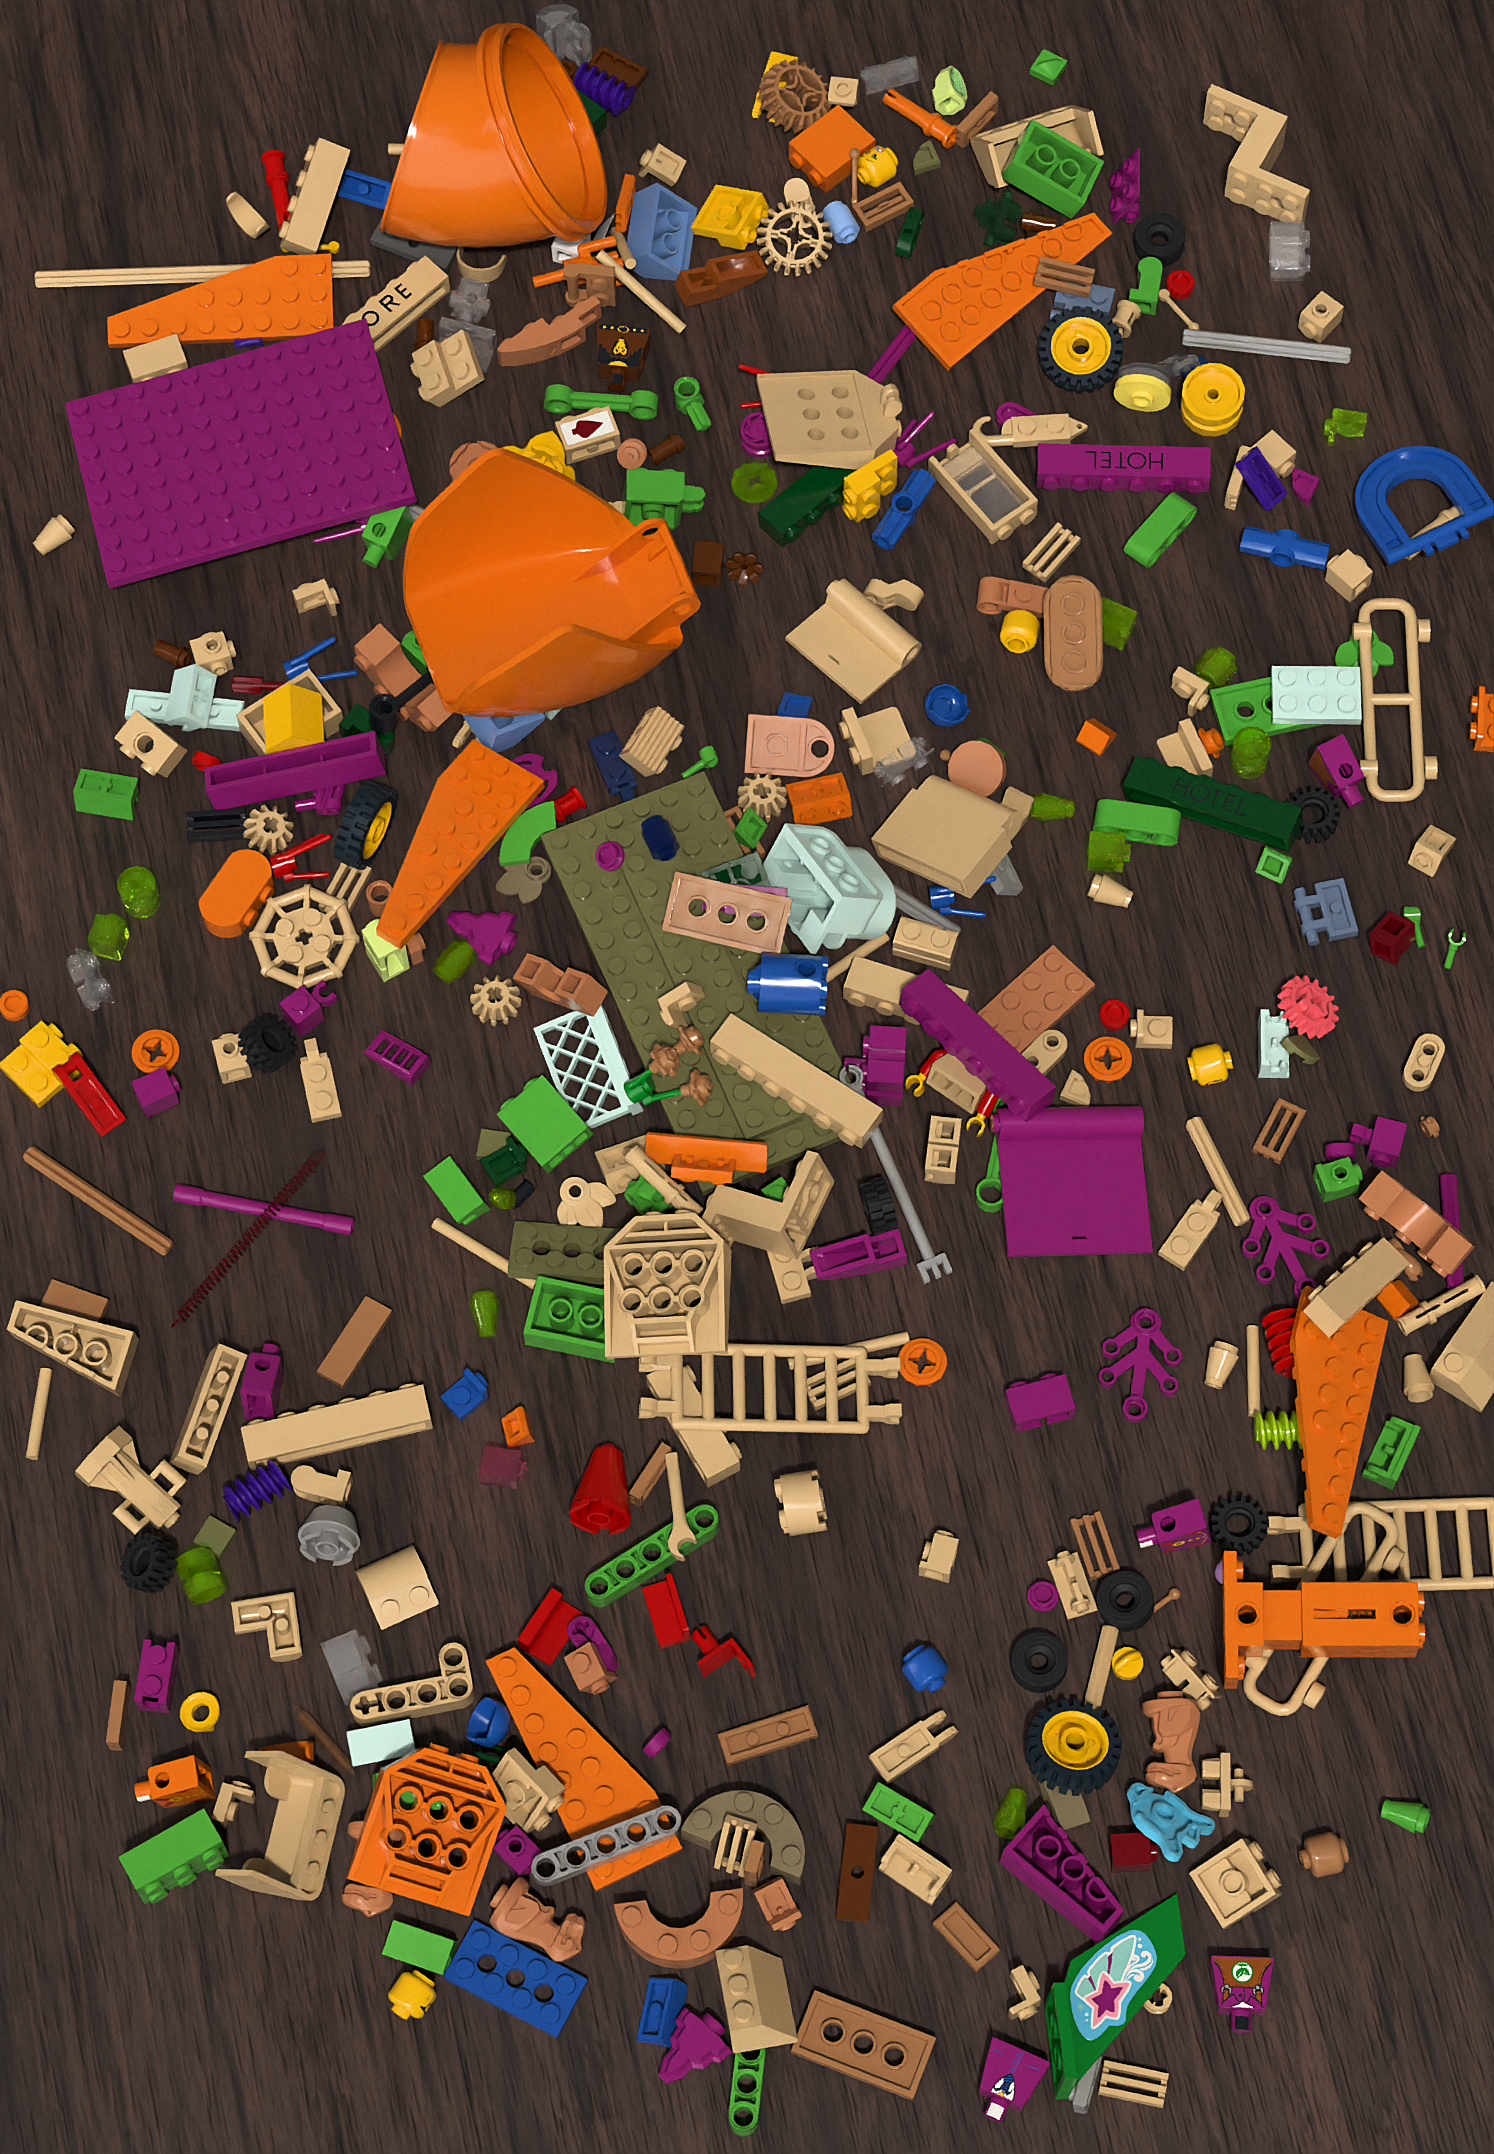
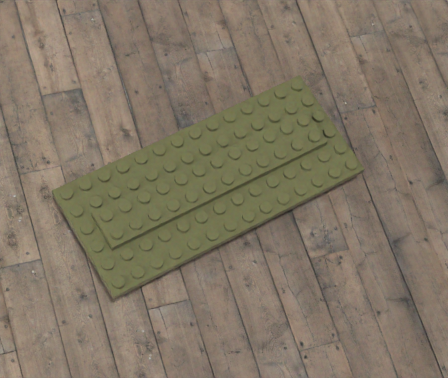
M705 772L695 774L540 835L548 858L645 1070L653 1062L650 1056L653 1045L657 1043L662 1046L664 1044L673 1048L680 1041L678 1028L667 1025L660 1014L662 1009L658 999L684 982L700 985L703 989L705 997L697 1001V1005L694 1008L682 1011L688 1024L686 1028L694 1026L703 1035L705 1041L701 1046L703 1054L700 1056L695 1052L689 1051L684 1052L682 1055L678 1054L680 1068L674 1077H671L669 1074L665 1076L661 1071L650 1075L656 1086L654 1090L656 1094L679 1089L681 1085L689 1084L691 1072L694 1069H698L701 1075H708L709 1080L713 1084L712 1095L707 1097V1103L703 1106H700L692 1096L683 1097L679 1095L659 1100L673 1133L676 1135L765 1142L768 1144L767 1170L804 1156L807 1150L813 1152L841 1141L836 1132L830 1128L823 1129L819 1127L811 1116L804 1112L798 1113L794 1111L786 1100L779 1096L773 1097L764 1091L762 1085L754 1080L748 1081L738 1074L737 1069L729 1064H720L710 1053V1040L732 1013L838 1080L839 1073L844 1067L820 1016L758 1012V1000L752 994H747L748 970L755 969L761 963L760 953L661 930L675 871L703 878L701 872L744 857ZM608 841L619 843L625 853L623 864L615 871L603 870L598 865L595 857L598 847ZM695 899L690 903V912L694 916L699 917L706 912V910L701 909L702 903H705L702 899ZM719 911V918L723 923L728 924L734 921L736 914H725V911ZM749 916L748 924L751 929L760 930L765 925V918ZM783 940L781 953L790 954ZM846 1074L845 1081L851 1084L848 1075ZM736 1170L732 1183L723 1185H732L760 1172ZM696 1180L702 1196L714 1192L717 1185L709 1181Z

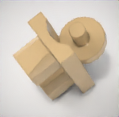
M1220 1753L1219 1758L1202 1760L1201 1779L1218 1780V1790L1202 1789L1201 1808L1219 1811V1817H1228L1231 1810V1791H1234L1235 1802H1243L1244 1791L1252 1790L1253 1782L1244 1779L1243 1769H1234V1779L1230 1778V1753Z

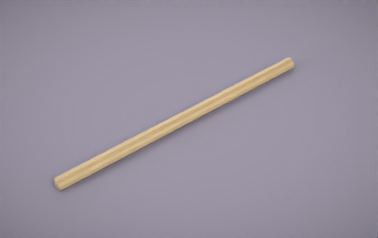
M368 260L332 261L333 278L370 276L371 266ZM252 264L36 271L35 284L38 288L206 282Z

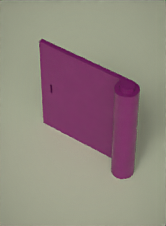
M1141 1105L1046 1107L1028 1122L1014 1115L1009 1108H997L996 1113L991 1114L990 1129L992 1133L996 1132L1007 1257L1152 1254V1238L1141 1136L1144 1131V1112Z

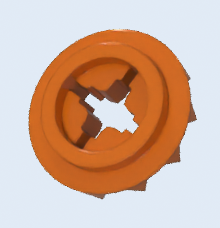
M159 1029L146 1031L133 1044L132 1059L137 1069L139 1068L146 1075L163 1067L166 1071H171L175 1063L179 1062V1044L176 1038L167 1031ZM161 1045V1053L165 1056H157L152 1062V1056L147 1051H155Z
M1100 1037L1087 1046L1083 1062L1087 1073H1090L1096 1081L1102 1080L1109 1084L1115 1080L1121 1081L1123 1076L1129 1072L1132 1064V1055L1128 1046L1123 1041L1114 1037ZM1106 1050H1108L1110 1058L1116 1060L1111 1063L1109 1070L1105 1067L1104 1062H1099V1060L1104 1059Z
M914 1339L905 1344L898 1355V1358H900V1373L905 1381L913 1383L916 1387L920 1385L930 1387L932 1383L941 1380L947 1367V1357L943 1348L930 1339ZM923 1352H926V1361L931 1365L925 1366L924 1370L919 1373L918 1364L913 1362L914 1360L919 1361L921 1356L923 1357Z

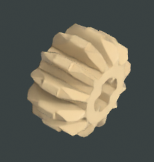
M757 772L754 774V780L746 777L744 779V786H739L738 795L740 796L738 806L739 808H744L743 814L750 807L759 817H764L767 823L770 821L771 814L779 818L781 808H785L787 805V800L785 799L787 796L786 788L781 787L780 778L771 780L769 772L764 778H760Z
M265 804L261 806L260 812L253 809L249 814L250 818H246L243 824L247 828L243 833L244 838L251 839L248 844L249 848L257 845L260 847L259 853L263 854L265 849H267L271 856L276 854L277 849L284 851L287 847L286 842H291L293 834L290 832L293 828V822L285 821L288 813L278 814L277 806H274L272 811H269ZM267 828L272 829V831L270 830L269 833L265 830H267Z
M498 974L495 976L494 981L491 982L485 976L483 979L484 986L475 984V994L470 996V1001L474 1004L472 1012L475 1015H480L479 1018L482 1023L491 1019V1025L494 1027L497 1025V1020H502L507 1025L509 1022L508 1016L516 1018L518 1015L516 1008L522 1004L521 998L518 997L520 994L519 988L517 986L512 987V980L509 978L501 982Z

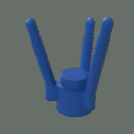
M331 637L328 640H324L301 655L283 662L282 665L289 681L310 669L307 659L334 643L336 638ZM342 671L317 675L315 677L321 682L356 676L358 671Z
M987 877L982 885L996 881V877ZM942 885L929 886L931 907L933 910L939 909L941 915L953 914L980 918L986 916L985 912L951 908L950 904H955V891Z

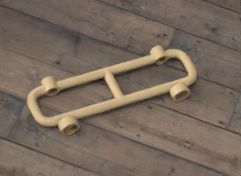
M1376 598L1367 601L1359 610L1358 623L1352 624V639L1359 640L1365 760H1359V766L1364 777H1366V785L1370 794L1379 801L1385 802L1414 800L1424 790L1425 780H1436L1438 772L1437 757L1424 756L1418 642L1430 641V620L1417 619L1412 605L1399 598ZM1374 610H1400L1405 616L1409 693H1373L1370 614ZM1374 705H1409L1413 785L1410 789L1384 790L1378 785Z
M1354 1502L1348 1505L1342 1534L1336 1539L1327 1535L1295 1590H1300L1301 1582H1315L1338 1541L1346 1531L1351 1519L1357 1514L1369 1517L1381 1524L1386 1530L1383 1542L1359 1582H1374L1381 1569L1394 1574L1405 1556L1404 1551L1395 1547L1399 1537L1398 1526L1395 1520L1387 1513L1365 1502ZM1263 1650L1262 1657L1246 1658L1245 1666L1249 1669L1243 1680L1244 1692L1247 1698L1254 1704L1271 1714L1288 1716L1296 1712L1302 1703L1315 1709L1327 1688L1316 1682V1679L1329 1657H1315L1290 1700L1282 1704L1277 1703L1260 1693L1256 1688V1681L1274 1650Z

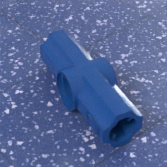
M922 468L914 469L900 492L892 497L891 506L872 534V540L879 547L885 550H893L906 529L915 522L917 512L936 484V479L931 476L930 472ZM905 507V508H908L909 510H908V511H900L899 508Z
M1245 526L1240 552L1267 557L1273 564L1281 567L1299 564L1324 570L1330 544L1300 538L1297 532L1290 529H1279L1276 532Z

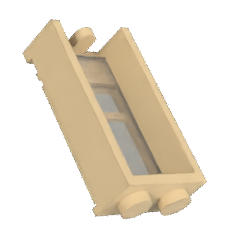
M974 428L969 431V442L959 449L955 443L951 444L946 450V458L940 462L934 456L928 459V472L983 532L991 545L999 539L1001 541L1007 539L1014 529L1021 524L1026 525L1035 518L1038 505L1037 498Z

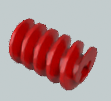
M1294 1308L1271 1312L1261 1322L1262 1326L1266 1328L1265 1338L1270 1340L1267 1345L1268 1349L1272 1351L1270 1358L1276 1363L1273 1368L1274 1372L1283 1377H1293L1292 1368L1295 1366L1294 1354L1290 1353L1289 1344L1295 1317L1292 1318L1291 1315L1297 1312V1309Z

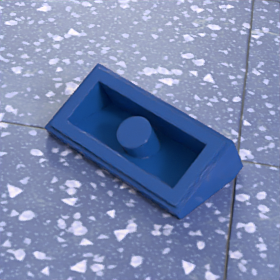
M344 168L336 195L385 210L392 182Z
M649 1977L636 2041L672 2048L670 2037L677 2028L675 2020L685 2006L688 1991L687 1984L673 1978Z

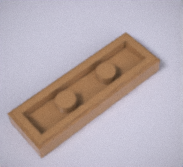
M365 1296L321 1363L317 1374L344 1389L392 1316V1310Z
M806 1705L719 1733L717 1736L726 1764L730 1766L817 1738L818 1733L809 1706Z

